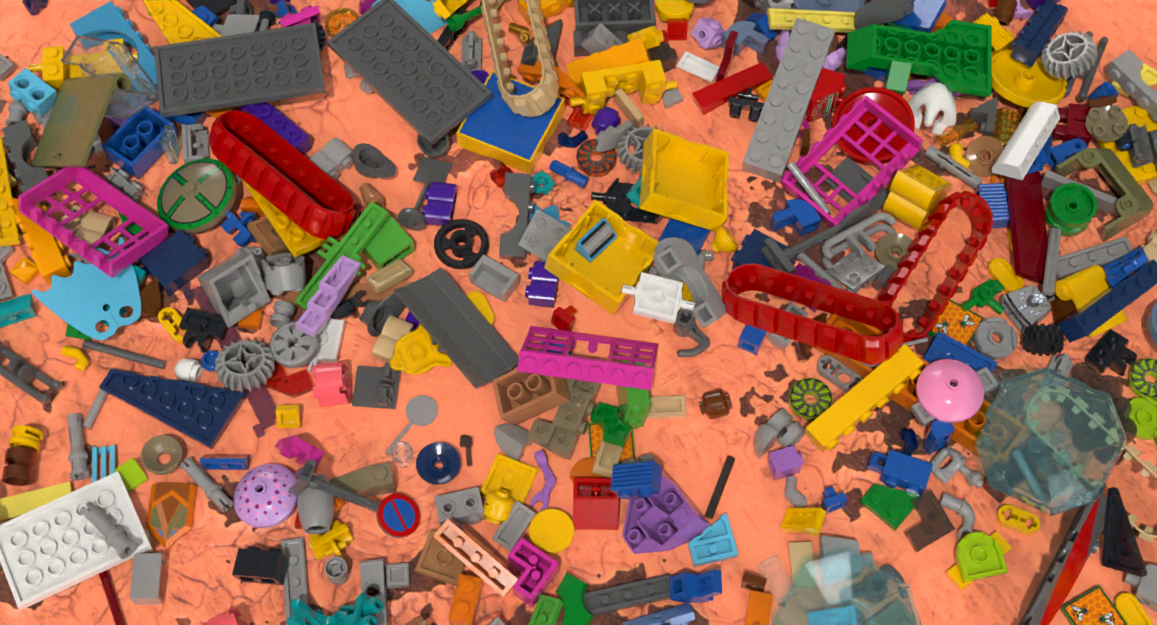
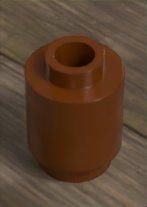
M1016 0L997 1L993 17L998 19L1000 25L1009 26L1010 22L1013 21L1018 3Z

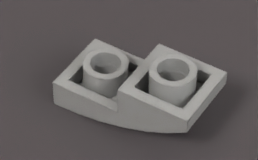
M626 120L621 126L618 125L615 128L610 125L605 131H600L596 139L598 142L596 151L603 152L616 148L618 142H621L622 135L626 136L627 130L631 131L634 123Z

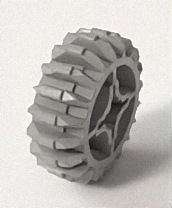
M1071 30L1070 33L1066 34L1063 31V35H1055V39H1049V43L1045 44L1044 50L1041 51V62L1044 70L1051 77L1056 76L1058 80L1062 77L1066 80L1069 77L1075 79L1076 75L1080 74L1083 76L1084 71H1090V66L1095 65L1097 46L1092 37H1089L1087 33L1082 34L1080 30L1074 33Z
M649 123L646 127H642L639 124L638 128L632 126L631 131L627 130L626 136L622 135L621 142L617 144V156L620 158L621 165L625 164L626 170L632 168L633 174L637 171L640 175L642 174L644 141L654 128L658 129L657 126L650 128ZM630 146L634 147L633 154H631L629 151Z
M249 337L246 341H242L239 338L237 343L231 341L230 346H223V351H218V358H215V372L218 380L223 383L225 388L230 387L232 391L238 388L241 393L244 389H248L251 392L253 387L259 389L261 383L267 384V379L272 378V372L275 369V359L271 354L270 348L264 342L260 343L258 339L251 341Z

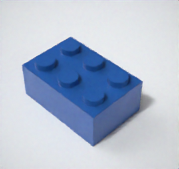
M142 104L102 145L107 159L136 179H139L176 141L179 135L172 122L164 117L162 118L160 114Z

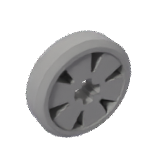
M297 321L288 322L280 326L273 333L270 340L271 354L278 364L286 368L305 366L315 357L319 347L317 335L314 338L297 330L295 325ZM292 342L295 343V344L298 343V346H297V347H295V346H292V347H291L290 344H291Z

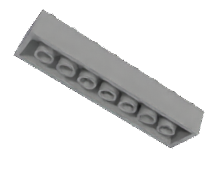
M796 18L745 154L742 171L778 183L782 182V176L785 174L807 114L812 93L832 46L835 35L834 29Z

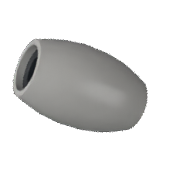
M313 474L320 477L321 480L330 483L326 475ZM305 487L298 494L297 499L298 515L302 528L308 534L326 533L330 530L334 517V496L318 489L313 490Z

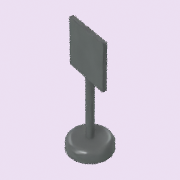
M423 156L413 181L423 183L424 186L415 207L400 210L397 219L402 226L413 231L424 229L426 218L419 209L426 195V189L431 185L432 181L445 183L452 163Z

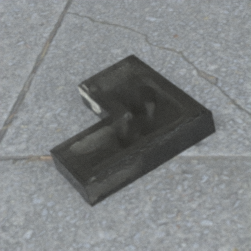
M932 490L911 501L922 522L904 532L915 552H919L955 530Z

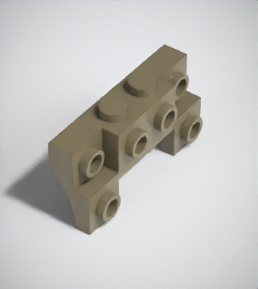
M565 378L570 401L559 405L552 424L535 419L527 440L546 448L558 457L570 460L580 435H584L588 426L586 421L595 409L596 404L594 402L601 388V383Z

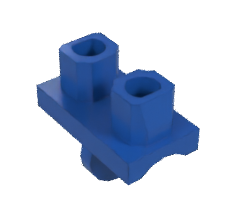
M229 210L226 214L227 218L221 227L230 235L236 229L240 231L233 238L240 247H245L250 241L256 244L258 241L247 226L249 222L256 221L257 215L252 211L248 213L242 211L240 213L242 218H240L238 214H233Z

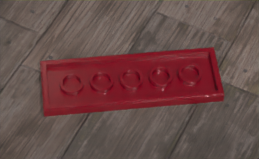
M1040 172L1026 174L1023 180L1006 176L1015 275L1043 284L1048 240Z

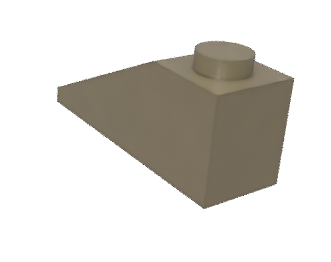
M391 462L366 466L329 480L331 484L364 497L396 492Z

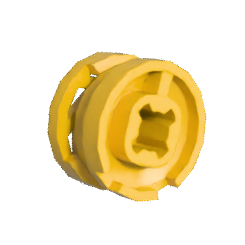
M13 426L11 432L13 437H10L8 446L27 447L38 453L41 446L39 442L42 441L44 436L43 432L29 426Z

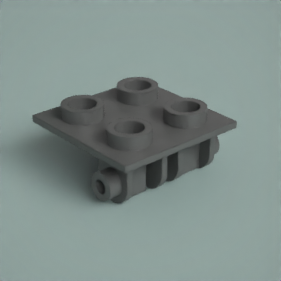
M385 363L383 367L357 366L352 406L396 409L401 371L392 370L389 363Z

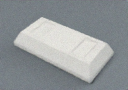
M685 51L676 65L679 69L709 83L713 82L719 66Z

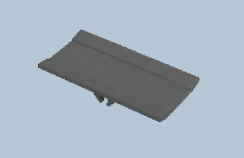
M442 268L407 286L394 290L397 297L430 334L432 345L438 344L440 346L437 348V351L445 352L475 389L483 387L492 382L493 379L508 373L518 366L519 357Z

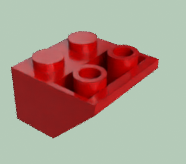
M573 478L574 530H618L619 497L610 489L611 478Z

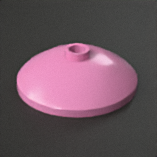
M942 359L929 364L920 373L916 383V395L920 405L930 416L943 422L957 423L971 418L980 409L984 399V386L979 375L967 364L957 360ZM950 382H954L957 386L952 387Z

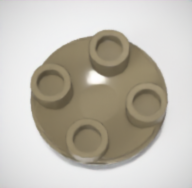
M1102 106L1090 109L1085 125L1091 136L1100 141L1110 142L1118 140L1126 133L1128 120L1120 106Z

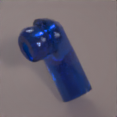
M583 130L574 137H569L564 132L557 136L558 144L567 148H576L588 139V135Z
M904 428L900 431V437L905 441V446L900 453L912 456L918 447L916 433L911 428Z

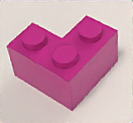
M522 537L508 554L509 564L523 573L513 586V594L530 607H533L540 595L544 593L558 574L559 563Z

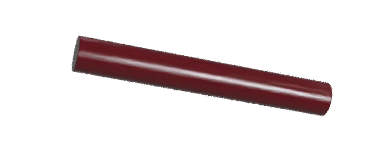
M108 570L99 573L115 625H126Z

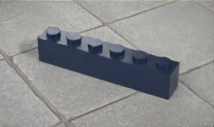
M1155 259L1146 262L1114 286H1109L1060 322L1058 325L1069 343L1088 336L1157 284V263Z

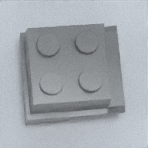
M244 252L239 256L232 255L197 277L216 313L222 316L227 328L271 301L261 279V273L256 261L250 253Z

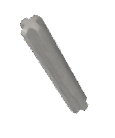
M1052 227L1049 232L1042 288L1043 295L1052 296L1055 291L1061 239L1060 228Z

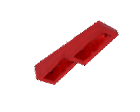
M760 62L693 92V101L702 114L705 115L729 101V97H738L739 92L747 93L748 87L752 88L753 91L772 80L773 76L764 63Z

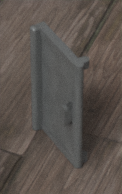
M848 156L830 172L856 194L873 179L869 173ZM830 178L825 179L824 183L833 191L838 187ZM885 187L868 203L874 208L873 214H876L884 206L890 193ZM843 189L838 193L847 203L853 199Z

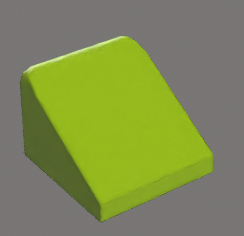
M134 458L129 459L114 470L119 472L129 492L148 480Z

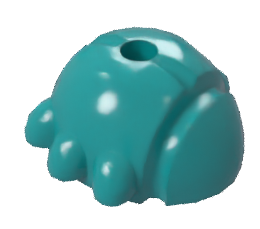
M543 171L535 173L534 177H531L532 181H535L534 193L547 195L548 191H552V187L555 186L552 178Z

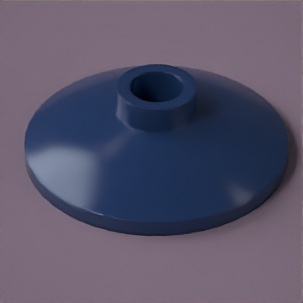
M444 442L428 444L419 452L416 459V469L419 476L425 482L433 485H442L453 480L461 466L457 450ZM440 463L443 465V467L441 469H436L435 465Z

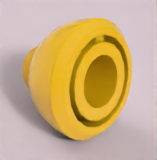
M720 226L714 234L713 242L710 243L711 247L717 254L719 252H735L738 250L737 242L725 226Z

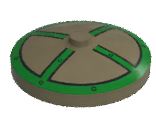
M202 158L185 163L168 176L159 191L157 198L159 216L169 228L176 232L180 229L185 234L205 231L221 221L231 209L237 193L236 179L227 166L215 159Z

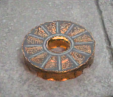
M596 139L587 140L581 144L576 155L578 168L590 177L606 176L614 169L617 161L615 148L603 152L596 151L598 144ZM594 155H599L602 157V159L600 161H594L591 159V157Z

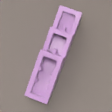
M344 255L338 259L319 282V290L309 300L307 310L295 323L297 330L315 338L345 295L361 263Z

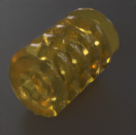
M1009 108L997 109L992 137L998 139L1004 148L1018 127L1021 114Z

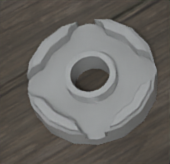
M991 317L978 324L974 332V341L981 354L993 360H1000L1006 358L1015 350L1017 335L1014 328L1010 327L1006 320ZM993 333L999 336L1000 343L992 340L991 335Z

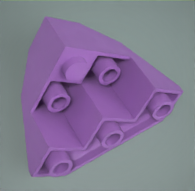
M662 471L660 494H652V497L649 498L636 495L629 499L622 537L634 554L664 552L691 541L705 530L709 523L682 489Z

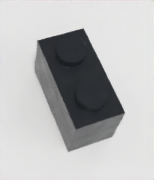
M248 546L247 549L238 548L232 575L241 582L283 585L289 558L282 553V550L277 548H269L268 551L254 546Z

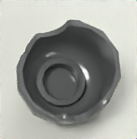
M418 134L417 144L425 155L438 158L447 152L450 147V138L448 134H445L430 146Z

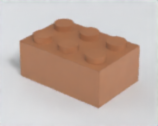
M517 368L492 380L500 418L512 425H518L570 401L565 378L518 372Z

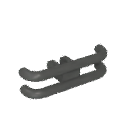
M1091 31L1086 32L1089 37H1093ZM1107 37L1100 39L1097 46V59L1095 60V65L1090 66V71H1084L1083 76L1078 74L1075 76V79L1069 77L1066 80L1065 97L1070 95L1076 77L1084 79L1077 99L1079 102L1086 100L1091 83L1107 46Z
M0 341V353L10 360L7 366L8 369L0 364V375L40 403L49 404L51 402L50 396L41 393L31 386L30 383L36 378L55 391L62 389V383L58 380H53L15 354Z

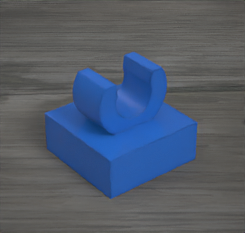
M284 0L277 3L279 10L275 13V17L281 19L289 13H297L292 4Z
M833 486L824 489L825 492L822 493L824 500L820 508L825 510L826 514L845 507L847 497L844 492L836 495Z

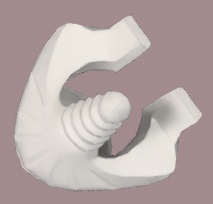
M942 83L927 84L917 91L908 102L914 114L915 129L917 130L923 118L920 112V106L922 105L926 107L924 118L926 127L932 125L939 111L942 110L944 112L941 118L935 120L931 132L933 135L941 137L947 127L953 126L956 123V104L952 91H949Z

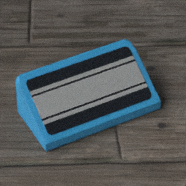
M602 218L577 242L575 251L591 263L618 236L607 220Z

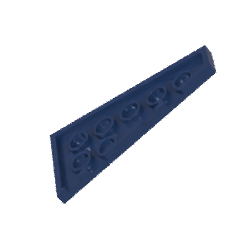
M115 369L109 371L99 386L107 394L209 449L213 448L247 396L245 391L241 393L239 390L237 392L222 387L214 388L204 384L174 379L166 380L156 376H142L137 373Z

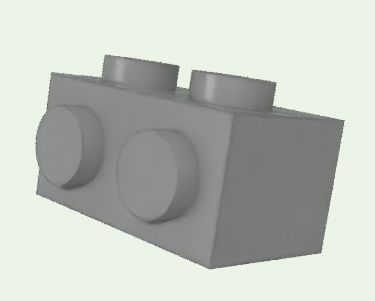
M479 487L434 497L440 526L450 517L460 525L466 523L475 525L485 519Z

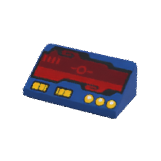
M205 454L200 458V463L205 470L249 469L250 456L249 454Z

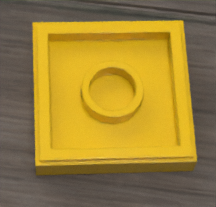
M497 453L482 485L480 495L486 497L487 493L502 489L510 493L509 497L514 500V504L518 501L524 505L539 470Z

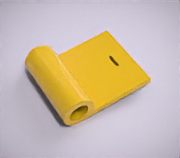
M1091 265L1057 281L1055 293L1061 300L1067 301L1072 299L1078 310L1111 285L1107 280L1104 270L1099 265ZM1123 309L1090 333V338L1127 321Z

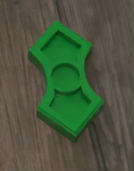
M598 402L590 416V422L596 423L602 428L603 442L624 447L632 433V427L623 423L618 417L619 407Z
M567 572L555 592L564 602L565 615L562 625H589L594 615L588 610L585 603V592L588 584Z

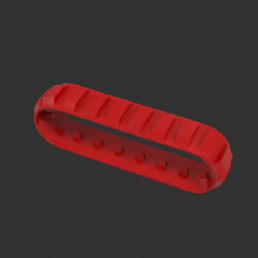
M233 110L226 111L217 117L212 124L209 134V145L211 146L212 153L219 161L308 234L320 239H327L329 236L337 239L348 232L356 215V205L354 204L353 196L343 186L254 115L244 111Z
M957 191L938 202V206L933 208L927 217L928 222L924 223L920 228L918 238L912 241L908 248V253L903 255L898 263V269L893 271L888 279V286L883 287L877 297L879 301L890 306L893 305L899 291L906 284L909 275L916 268L923 253L926 252L927 246L932 238L936 236L942 222L946 220L949 211L957 206L963 209L971 221V236L943 283L939 286L937 293L928 304L924 314L920 317L916 327L909 331L908 334L903 332V343L927 338V332L934 329L939 321L938 316L943 314L948 306V300L953 298L956 293L958 283L964 280L968 273V267L973 265L978 256L977 252L982 250L987 242V236L991 233L993 225V214L987 202L977 194L969 191L962 193ZM877 328L878 330H880V331L883 332L884 334H885V333H888L887 331H885V330H883V329Z
M753 263L734 268L727 275L726 280L722 282V303L725 304L726 313L742 324L870 364L882 363L891 359L894 354L899 352V346L903 344V320L899 318V313L892 306L882 301ZM753 290L765 292L874 326L888 333L873 337L861 335L753 301L738 294Z

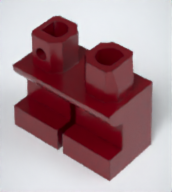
M1069 103L1067 108L1058 107L1059 121L1063 122V125L1056 124L1052 137L1062 139V143L1078 138L1082 139L1088 146L1092 136L1086 129L1085 121L1092 108L1089 105Z

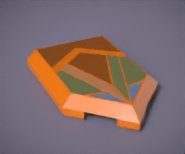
M179 483L152 484L146 528L166 550L173 546V543L182 535H186L192 530L197 485Z

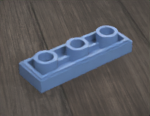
M689 603L622 622V625H662L669 622L671 625H687L695 619V615Z

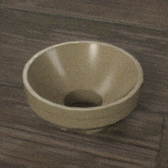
M158 435L149 439L141 451V461L144 467L156 475H166L176 470L183 456L179 442L168 435ZM163 454H169L171 456L169 463L165 465L159 464V457Z

